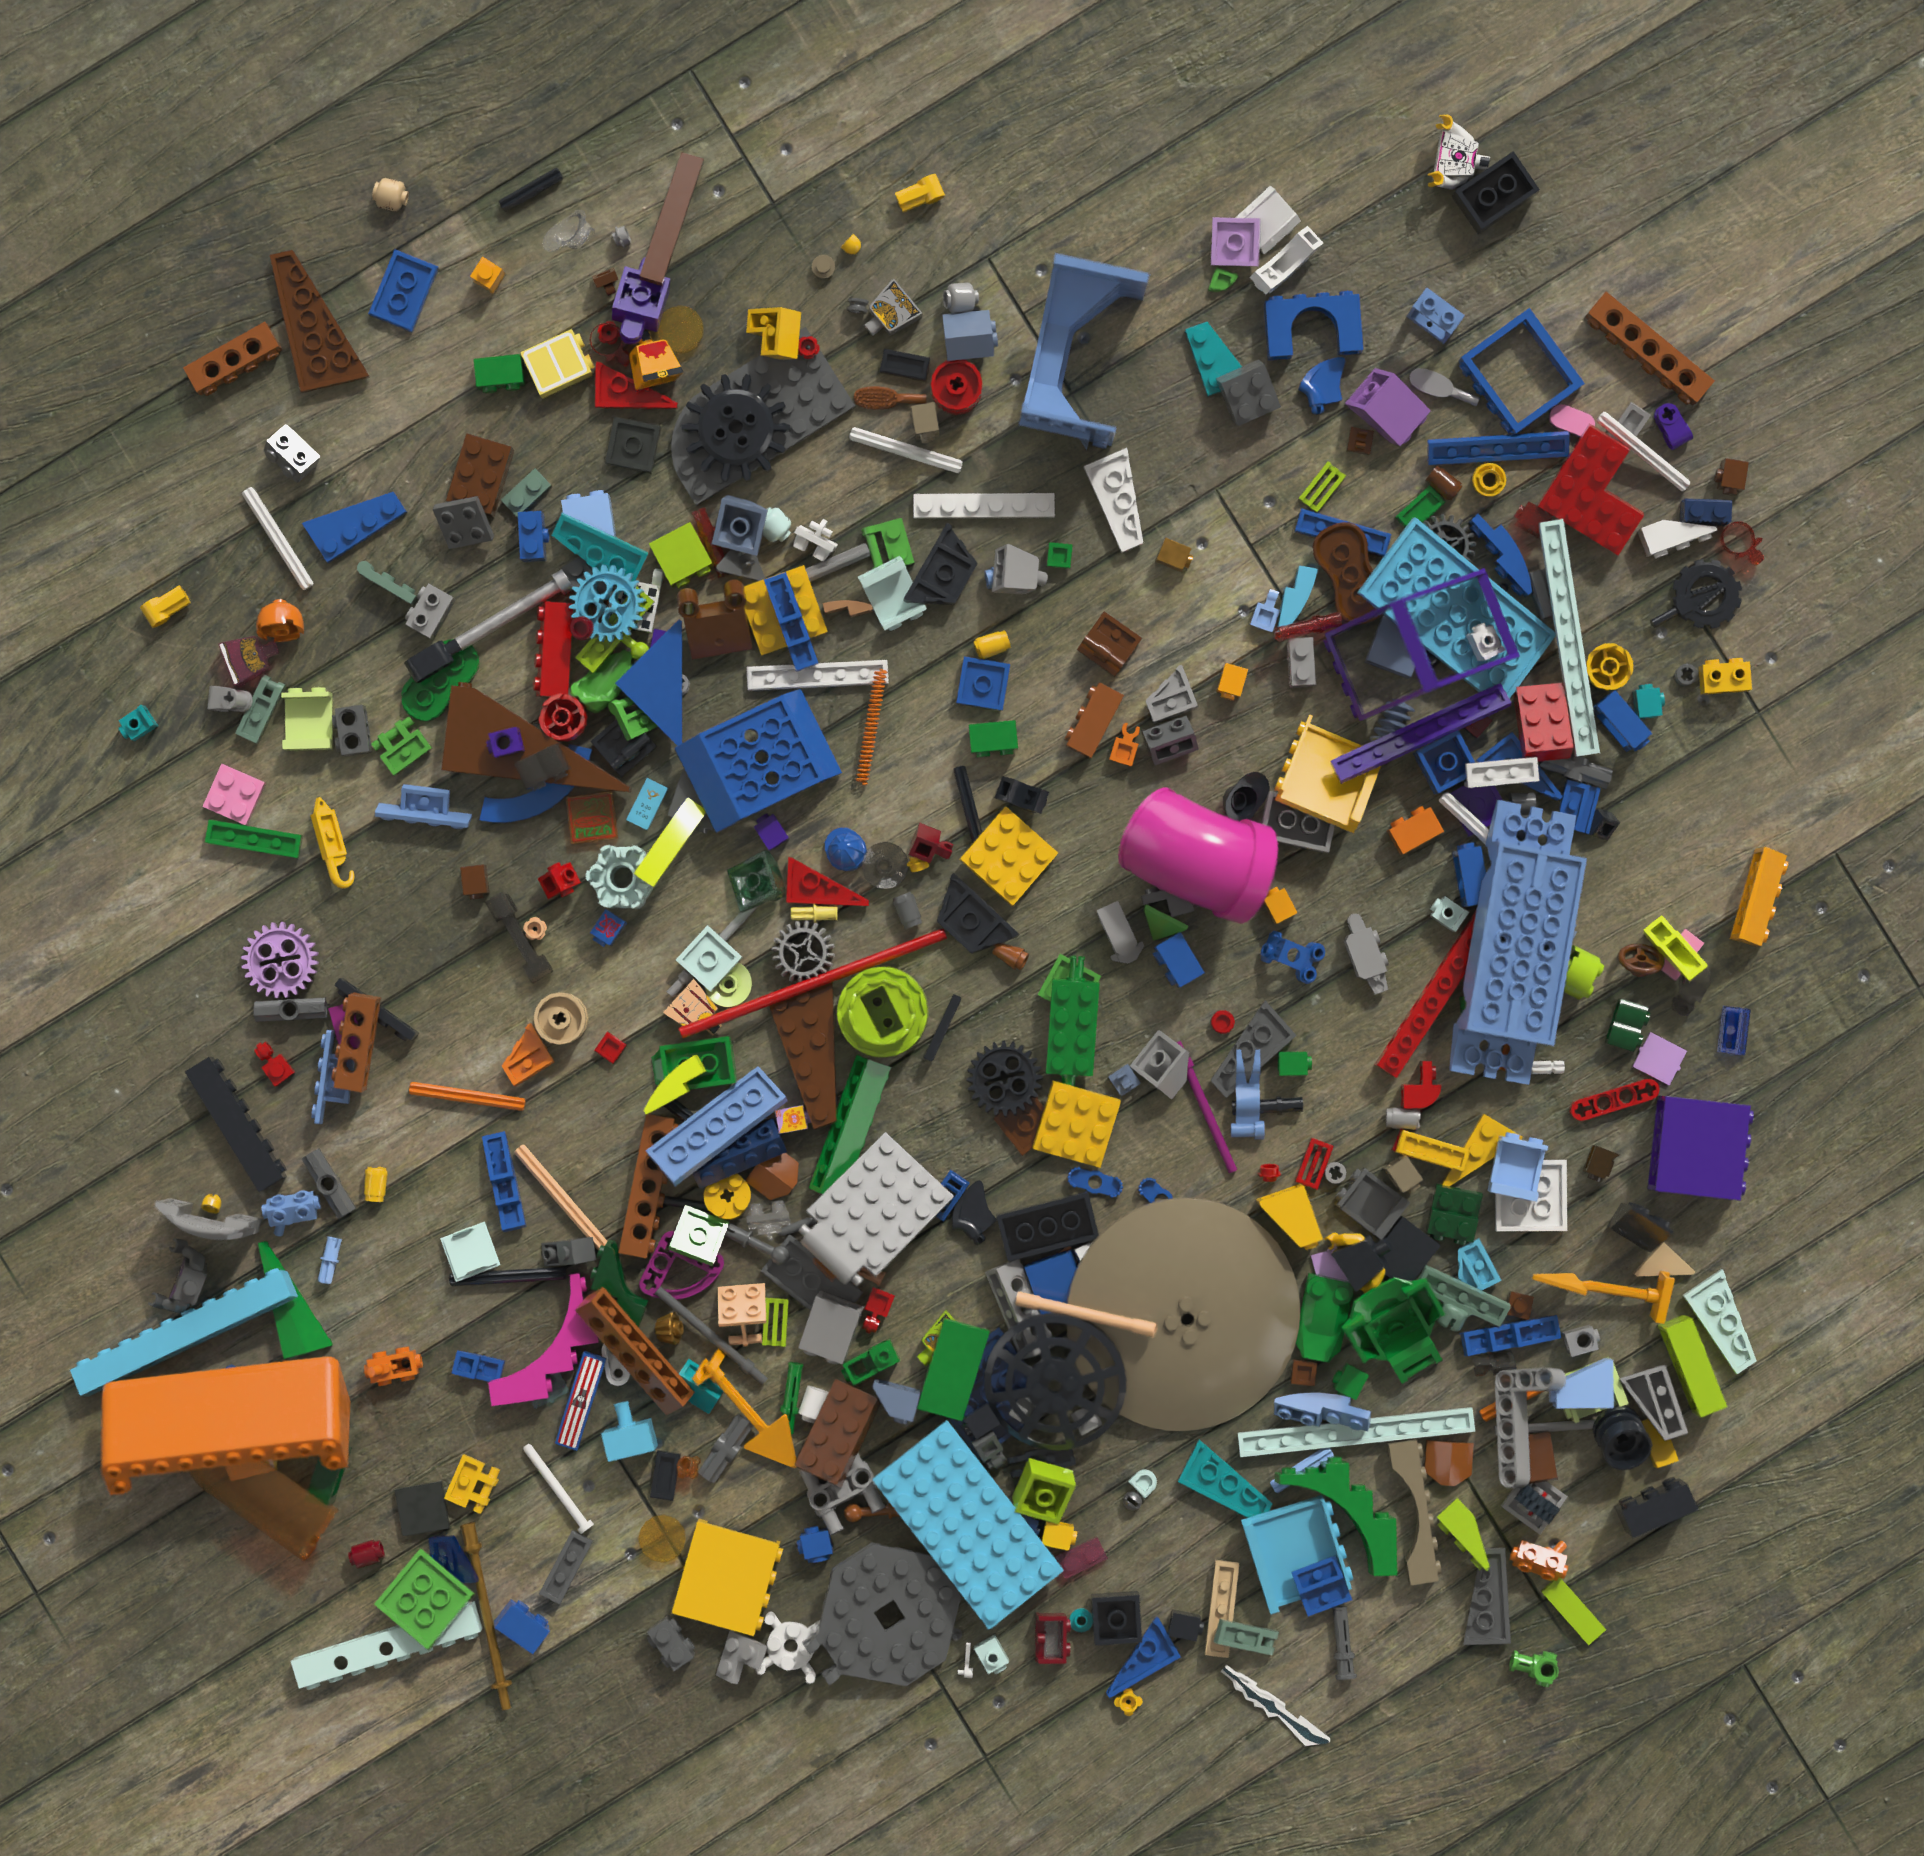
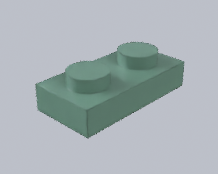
M534 468L501 501L518 518V512H525L552 485Z

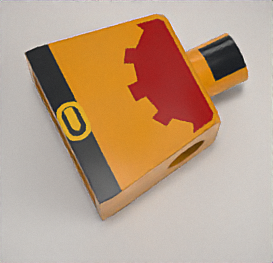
M644 331L639 345L629 354L636 390L676 381L683 373L668 342L664 339L653 342L650 332Z

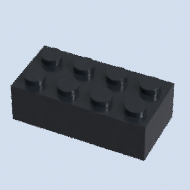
M1088 1191L996 1214L1008 1262L1095 1240L1099 1236Z

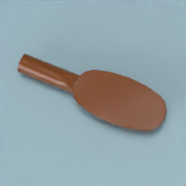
M872 386L858 389L854 393V402L862 408L881 410L893 408L897 403L926 404L927 394H897L895 390L887 387Z

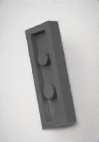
M572 1530L539 1594L560 1605L594 1540Z

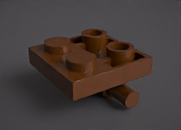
M1104 611L1085 636L1077 651L1115 677L1142 640V637Z

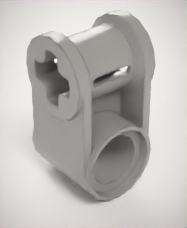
M210 686L207 709L222 712H245L252 706V696L248 691Z

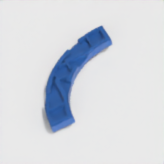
M569 744L568 748L590 761L592 749ZM544 783L530 793L514 798L493 799L485 797L479 820L507 823L532 818L561 802L575 786Z

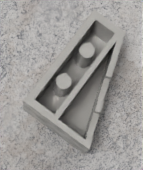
M1666 1365L1620 1378L1623 1386L1664 1441L1688 1434Z

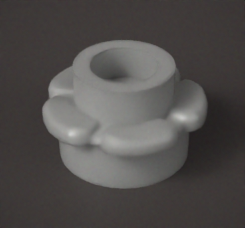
M616 226L615 232L612 233L613 239L617 246L621 245L623 248H626V245L632 243L625 226L619 228Z

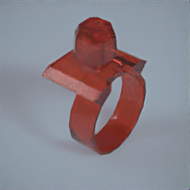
M602 323L594 327L589 338L590 346L594 352L606 356L605 362L611 361L616 356L618 358L617 361L621 365L627 366L630 363V353L622 349L627 344L622 339L617 351L608 355L597 352L591 342L592 333L598 326L604 324L611 325L620 334L618 327L610 323Z
M1738 521L1727 525L1723 529L1720 537L1721 545L1729 554L1735 555V560H1740L1747 555V560L1755 566L1764 560V555L1759 549L1756 550L1755 548L1762 542L1763 538L1757 537L1755 539L1751 526ZM1740 524L1749 530L1752 541L1746 551L1737 553L1727 548L1723 536L1728 526Z

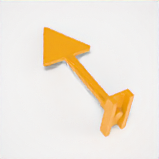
M1665 1271L1659 1272L1656 1289H1640L1596 1281H1580L1573 1273L1533 1274L1532 1277L1533 1280L1586 1295L1588 1290L1643 1299L1645 1302L1652 1303L1651 1318L1655 1323L1665 1324L1675 1281L1674 1278L1669 1277L1670 1273Z
M718 1348L710 1361L705 1358L701 1362L692 1379L697 1385H700L708 1378L714 1384L717 1383L757 1429L759 1434L745 1443L744 1449L796 1468L795 1463L797 1460L788 1416L784 1414L771 1425H766L726 1379L725 1373L719 1368L726 1354Z

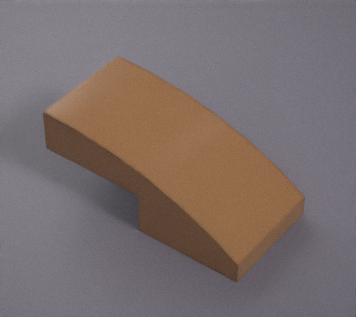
M840 600L822 603L826 615L846 609L849 610L851 618L873 612L871 604L859 601Z

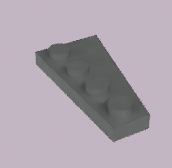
M1266 1000L1262 1003L1210 1080L1225 1098L1236 1090V1050H1241L1247 1080L1252 1073L1255 1050H1260L1261 1068L1297 1036Z

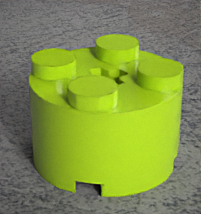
M1572 945L1563 993L1578 1000L1583 997L1589 998L1594 989L1592 984L1595 978L1599 977L1603 972L1604 964L1600 963L1599 957Z

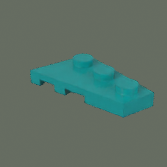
M1208 322L1185 329L1207 396L1220 393L1216 378L1242 366Z

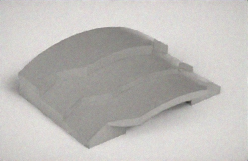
M172 1198L155 1202V1207L180 1230L206 1239L231 1240L256 1234L259 1232L262 1218L235 1214L226 1217L225 1222L191 1215L193 1203Z

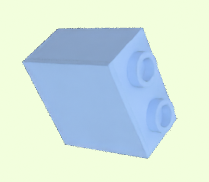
M603 490L592 491L590 496L581 497L580 494H571L566 496L567 499L561 500L564 514L616 537L611 500L608 493H604Z

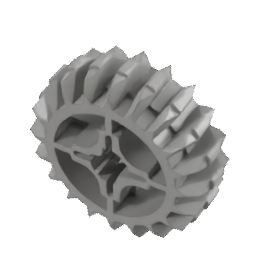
M796 921V929L793 930L792 926L788 924L786 927L789 933L786 934L783 930L779 931L780 935L784 938L782 940L779 938L774 939L780 946L779 948L772 947V951H779V955L773 956L772 960L780 959L781 963L777 964L775 968H785L781 973L783 977L789 972L791 973L789 981L792 982L795 976H799L798 982H801L803 977H806V979H810L812 975L817 977L820 970L822 973L828 972L823 968L825 964L832 967L833 963L827 961V958H834L835 954L828 953V949L835 948V945L826 944L832 937L830 935L825 938L822 937L826 931L825 928L817 932V923H814L812 929L808 928L809 921L804 922V928H801L800 922ZM808 933L804 942L800 945L788 942L795 934ZM814 936L822 944V957L815 954L811 949ZM809 941L807 951L815 956V958L805 957L798 964L800 953L792 947L802 948ZM784 948L791 950L796 956L793 968L785 960ZM806 960H813L819 963L811 971L799 972L800 967Z

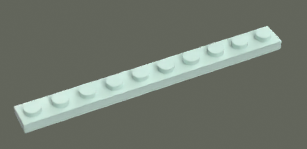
M1560 519L1538 523L1574 754L1577 757L1600 753L1564 521Z
M1467 1407L1371 1418L1368 1432L1354 1430L1349 1426L1341 1424L1321 1423L1320 1427L1303 1425L1239 1432L1237 1435L1240 1457L1475 1432L1473 1408Z

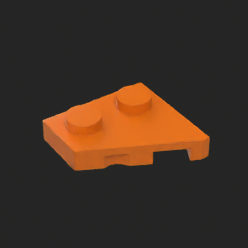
M532 1023L526 1026V1031L514 1045L511 1055L502 1064V1068L515 1087L555 1062Z

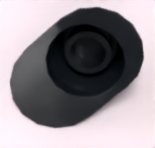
M1250 772L1244 775L1236 785L1229 787L1225 791L1223 810L1228 818L1241 821L1243 819L1250 820L1266 800L1270 789L1266 776L1260 772Z

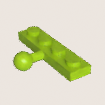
M644 592L639 595L640 598L646 599L645 602L640 603V607L646 609V611L639 612L638 615L641 617L655 603ZM628 597L622 602V604H625L627 602ZM615 613L609 618V623L612 626L618 622V616ZM622 632V640H618L616 635H614L613 642H609L607 636L604 642L599 641L598 634L595 639H591L575 658L592 673H595L621 642L631 649V655L635 660H639L649 650V647L643 642H636L624 632Z

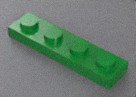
M208 820L205 843L299 858L303 835Z

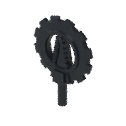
M1704 559L1694 561V566L1690 568L1686 565L1679 572L1681 574L1679 580L1675 579L1672 589L1676 590V597H1672L1673 608L1651 619L1652 626L1656 628L1676 616L1681 617L1685 622L1689 619L1694 622V627L1703 629L1704 625H1710V628L1713 629L1720 627V622L1724 620L1729 622L1735 616L1733 611L1735 608H1740L1742 598H1739V591H1742L1740 581L1736 582L1733 577L1735 572L1729 566L1724 568L1720 565L1721 561L1711 559V563L1704 562ZM1711 577L1718 581V583L1691 591L1694 582L1699 578ZM1720 592H1724L1723 601L1719 607L1711 611L1701 610Z

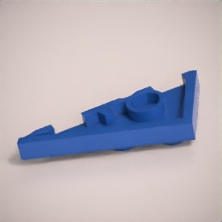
M1511 732L1476 759V762L1522 758L1520 741ZM1539 765V781L1521 783L1556 801L1563 797Z
M1158 1616L1154 1618L1142 1636V1643L1136 1645L1107 1689L1106 1693L1109 1698L1181 1657Z

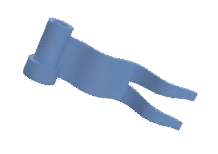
M1236 1050V1123H1231V1137H1254L1255 1140H1264V1121H1259L1260 1050H1255L1249 1083H1246L1241 1050Z

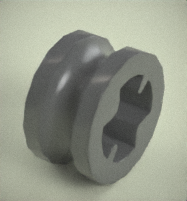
M848 298L850 306L847 307L848 312L857 314L868 313L866 305H869L868 300Z
M1690 664L1681 665L1674 674L1676 682L1681 686H1688L1694 683L1698 676L1696 668ZM1682 669L1691 672L1689 675L1690 681L1687 678L1685 680L1681 678L1683 675Z

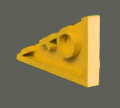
M1482 1114L1463 1148L1471 1150L1464 1173L1450 1169L1441 1185L1451 1186L1495 1157L1498 1137H1505L1506 1132L1517 1133L1489 1116Z

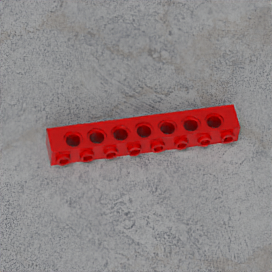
M1477 909L1374 1064L1394 1078L1398 1077L1466 973Z

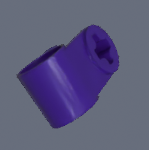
M1667 403L1655 410L1654 420L1662 433L1665 443L1672 451L1693 439L1689 426L1675 405ZM1669 411L1671 415L1663 419L1662 415Z

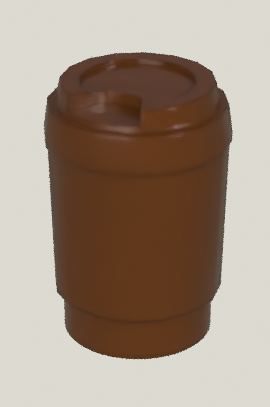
M1436 466L1426 478L1429 485L1446 500H1452L1463 487L1459 480L1439 466Z

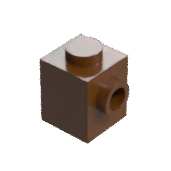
M1728 458L1722 460L1720 469L1717 468L1714 481L1718 483L1717 489L1723 490V494L1734 496L1745 490L1749 462Z

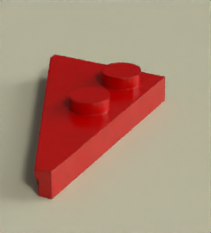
M596 362V408L678 409V403L671 400V398L661 395L649 387L636 390L634 379L605 366L601 362Z
M788 857L786 903L869 906L868 899L796 859Z

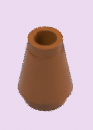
M1005 943L996 945L992 953L1014 970L1016 968L1022 970L1029 957V953L1025 952V949Z

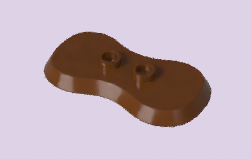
M1342 522L1325 528L1316 536L1313 542V555L1318 565L1329 575L1334 586L1336 610L1340 617L1348 623L1376 609L1357 593L1373 572L1368 559V543L1364 532L1353 523ZM1383 614L1378 615V616H1376V617H1374V618H1372V619H1370V620H1368V621H1366V622H1363V623H1361V624H1359V625L1372 622V621L1378 619L1379 617H1381Z

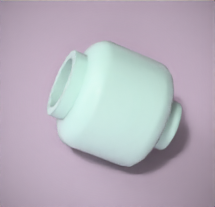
M768 507L762 535L769 542L777 540L782 542L791 533L788 530L791 526V520L779 508L771 509Z

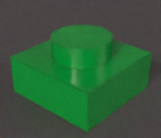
M1049 542L1047 567L1070 569L1073 544Z

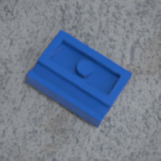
M1566 780L1558 812L1576 815L1574 831L1589 834L1601 788Z

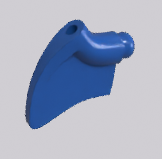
M1343 357L1332 358L1317 364L1309 370L1301 381L1298 390L1307 396L1309 406L1312 407L1311 411L1314 415L1324 412L1323 405L1342 401L1340 379L1345 365Z

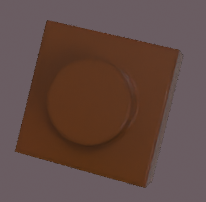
M1510 1291L1507 1302L1510 1303L1511 1308L1507 1315L1529 1320L1534 1296Z
M1293 1359L1290 1383L1315 1386L1317 1362Z

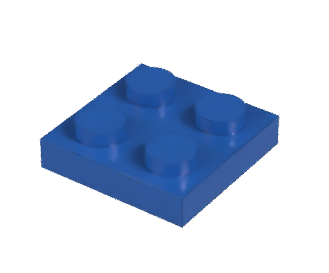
M964 656L956 703L1003 711L1010 664Z

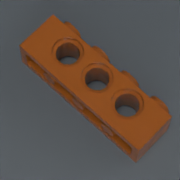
M263 322L188 364L183 369L196 392L201 396L204 394L208 396L218 390L217 387L221 384H230L237 380V375L244 371L249 373L257 369L260 362L275 359L279 356L278 352L283 349L270 326ZM253 344H259V352L254 355L250 354V347ZM234 355L239 356V363L235 366H230L229 359ZM212 367H218V375L210 378L208 375L209 370Z
M354 992L349 994L348 998L345 997L343 1002V1011L346 1012L345 1019L341 1021L339 1027V1034L342 1035L341 1044L337 1045L335 1052L338 1063L332 1072V1081H335L334 1088L355 1092L367 1090L381 997ZM355 1013H360L363 1016L364 1022L362 1025L355 1022ZM352 1036H356L360 1040L359 1048L351 1045L350 1039ZM348 1059H352L353 1061H355V1071H351L348 1069Z

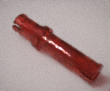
M704 507L698 509L699 512L696 510L691 514L700 531L698 535L700 538L702 537L716 570V566L724 558V553L721 546L712 544L715 526L712 527ZM716 571L718 578L725 576L724 573Z
M1338 612L1324 616L1315 615L1312 619L1275 627L1274 630L1279 632H1274L1276 640L1281 642L1316 632V634H1320L1327 629L1340 627L1342 625V618Z

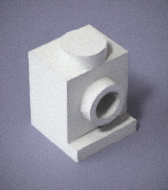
M1478 624L1472 628L1473 632L1466 635L1477 661H1485L1505 651L1493 625ZM1485 637H1487L1489 641L1488 645L1484 642Z

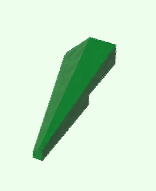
M268 1241L259 1242L258 1247L264 1273L276 1268L285 1271L281 1261L270 1248ZM292 1278L291 1281L298 1298L273 1309L284 1359L333 1345L332 1340L327 1336L321 1323L312 1313Z

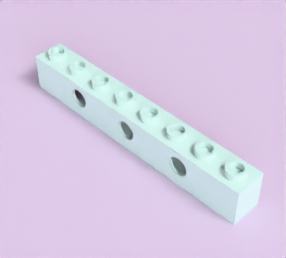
M475 1601L468 1603L433 1646L441 1644L442 1647H448L455 1644L456 1639L464 1637L465 1640H470L479 1636L478 1632L483 1629ZM397 1625L295 1657L291 1660L298 1687H306L307 1690L319 1687L320 1682L329 1680V1683L343 1679L342 1675L350 1672L352 1676L365 1672L366 1667L374 1665V1668L377 1669L388 1665V1661L395 1658L397 1662L406 1660L411 1657V1653L419 1651L420 1655L433 1651V1646L430 1650H427ZM383 1642H389L393 1646V1652L388 1656L381 1654L379 1650ZM338 1656H344L348 1661V1666L343 1670L337 1669L334 1665V1660Z

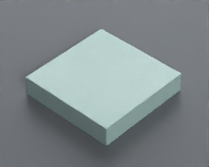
M707 925L680 954L676 961L712 992L743 957Z

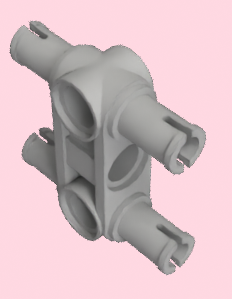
M859 1453L851 1466L842 1488L828 1482L821 1484L817 1477L805 1471H799L808 1489L807 1497L810 1505L813 1507L816 1515L822 1517L830 1535H834L844 1529L834 1510L836 1509L835 1507L860 1494L864 1495L872 1513H876L886 1507L876 1489L878 1486L872 1480L875 1476L868 1463L862 1461ZM861 1472H867L869 1475V1480L864 1485H860L857 1481V1477ZM819 1494H825L827 1497V1502L822 1507H818L815 1502Z

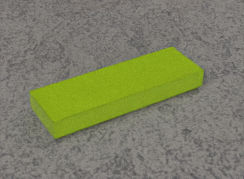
M1558 1578L1557 1581L1552 1580L1541 1590L1545 1597L1588 1645L1606 1631L1603 1625L1561 1578Z

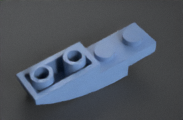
M1298 1393L1276 1398L1274 1402V1415L1286 1420L1299 1421L1307 1426L1314 1425L1320 1427L1323 1419L1331 1424H1341L1349 1426L1354 1430L1368 1432L1371 1424V1411L1351 1406V1397L1328 1393Z

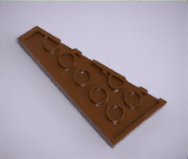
M289 250L270 255L300 392L305 393L371 378L295 252Z
M833 982L769 1006L814 1130L837 1122Z

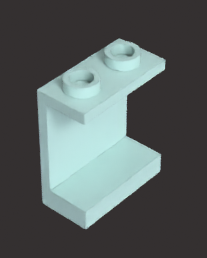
M900 556L858 576L884 630L888 628L890 631L902 626V621L908 618L910 620L917 619L923 615L922 611L926 610L923 603H906L903 601L913 582Z

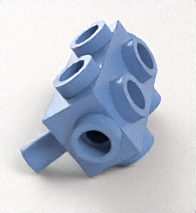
M305 1190L286 1196L278 1194L267 1199L266 1204L262 1205L263 1218H268L270 1227L275 1226L274 1234L276 1236H283L285 1225L317 1219V1210L321 1209L319 1195L315 1196L314 1191L308 1192Z

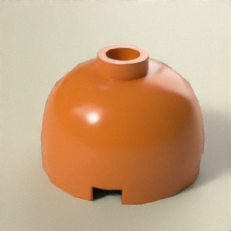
M274 600L263 607L257 616L256 633L264 640H267V636L274 637L275 642L300 638V633L304 634L302 614L297 607L287 603L285 600Z

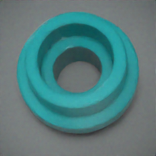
M1084 1608L1074 1610L1069 1618L1071 1627L1077 1632H1086L1093 1624L1092 1614ZM1081 1616L1086 1619V1622L1082 1625L1077 1623V1618Z

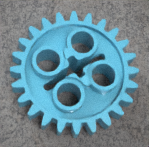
M602 565L600 572L597 567H593V575L589 572H584L586 579H577L580 587H572L577 594L569 596L570 599L575 600V604L570 605L569 608L576 609V613L571 615V617L585 616L592 621L594 631L590 637L591 639H595L599 634V641L604 642L606 636L609 642H613L614 635H616L618 640H622V632L626 635H631L629 628L637 629L638 626L635 621L643 620L638 614L639 612L646 611L645 608L640 607V603L645 602L646 599L639 597L644 592V589H636L640 582L638 580L631 582L632 573L624 576V568L617 572L616 566L612 565L608 571L607 566ZM601 581L605 582L607 586L604 594H600L597 591V585ZM616 584L617 588L612 594L613 586ZM622 591H625L628 595V600L625 604H621L618 600V595ZM604 600H609L612 604L611 608L606 607V604L603 603ZM591 603L597 606V612L593 616L589 615L587 610ZM612 613L618 616V622L614 626L609 623V616ZM603 614L602 622L599 623L598 619Z

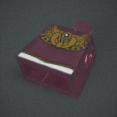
M257 636L218 644L233 685L236 687L243 686L271 669L267 658L279 654L275 641L262 645Z

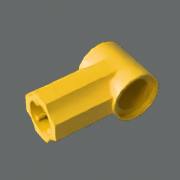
M931 174L917 181V184L896 192L895 196L904 213L925 203L927 205L943 199L945 194L937 175Z
M179 585L163 596L155 597L140 606V609L151 627L156 628L167 622L171 615L188 606L191 602Z

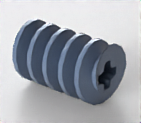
M1402 703L1382 712L1381 714L1386 719H1378L1377 722L1381 727H1375L1373 730L1378 736H1370V741H1375L1405 727L1406 725L1403 723V720H1411L1406 713L1415 712V709Z

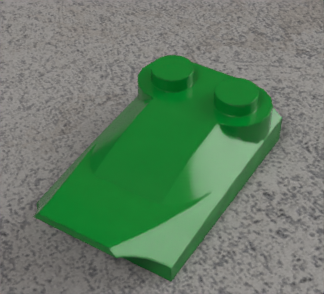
M730 1036L659 1046V1050L652 1056L655 1085L658 1086L674 1069L694 1055H698L706 1072L688 1081L686 1084L689 1089L737 1083L734 1051Z
M1313 1273L1307 1274L1296 1345L1303 1358L1329 1363L1341 1351L1344 1337L1342 1326L1348 1318L1354 1289L1349 1281Z

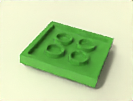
M420 1548L374 1605L423 1647L430 1650L475 1593Z

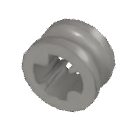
M1332 1162L1326 1166L1324 1174L1329 1182L1336 1184L1345 1179L1346 1169L1342 1164ZM1334 1166H1338L1339 1172L1342 1174L1340 1178L1336 1176L1334 1180L1331 1178L1332 1174L1329 1173L1331 1167L1335 1169Z

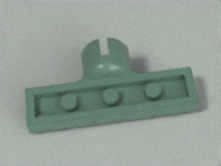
M1425 1265L1418 1280L1426 1278L1435 1296L1443 1301L1441 1306L1446 1315L1440 1317L1437 1322L1445 1328L1450 1324L1451 1331L1461 1330L1467 1317L1470 1315H1475L1500 1327L1511 1308L1510 1303Z

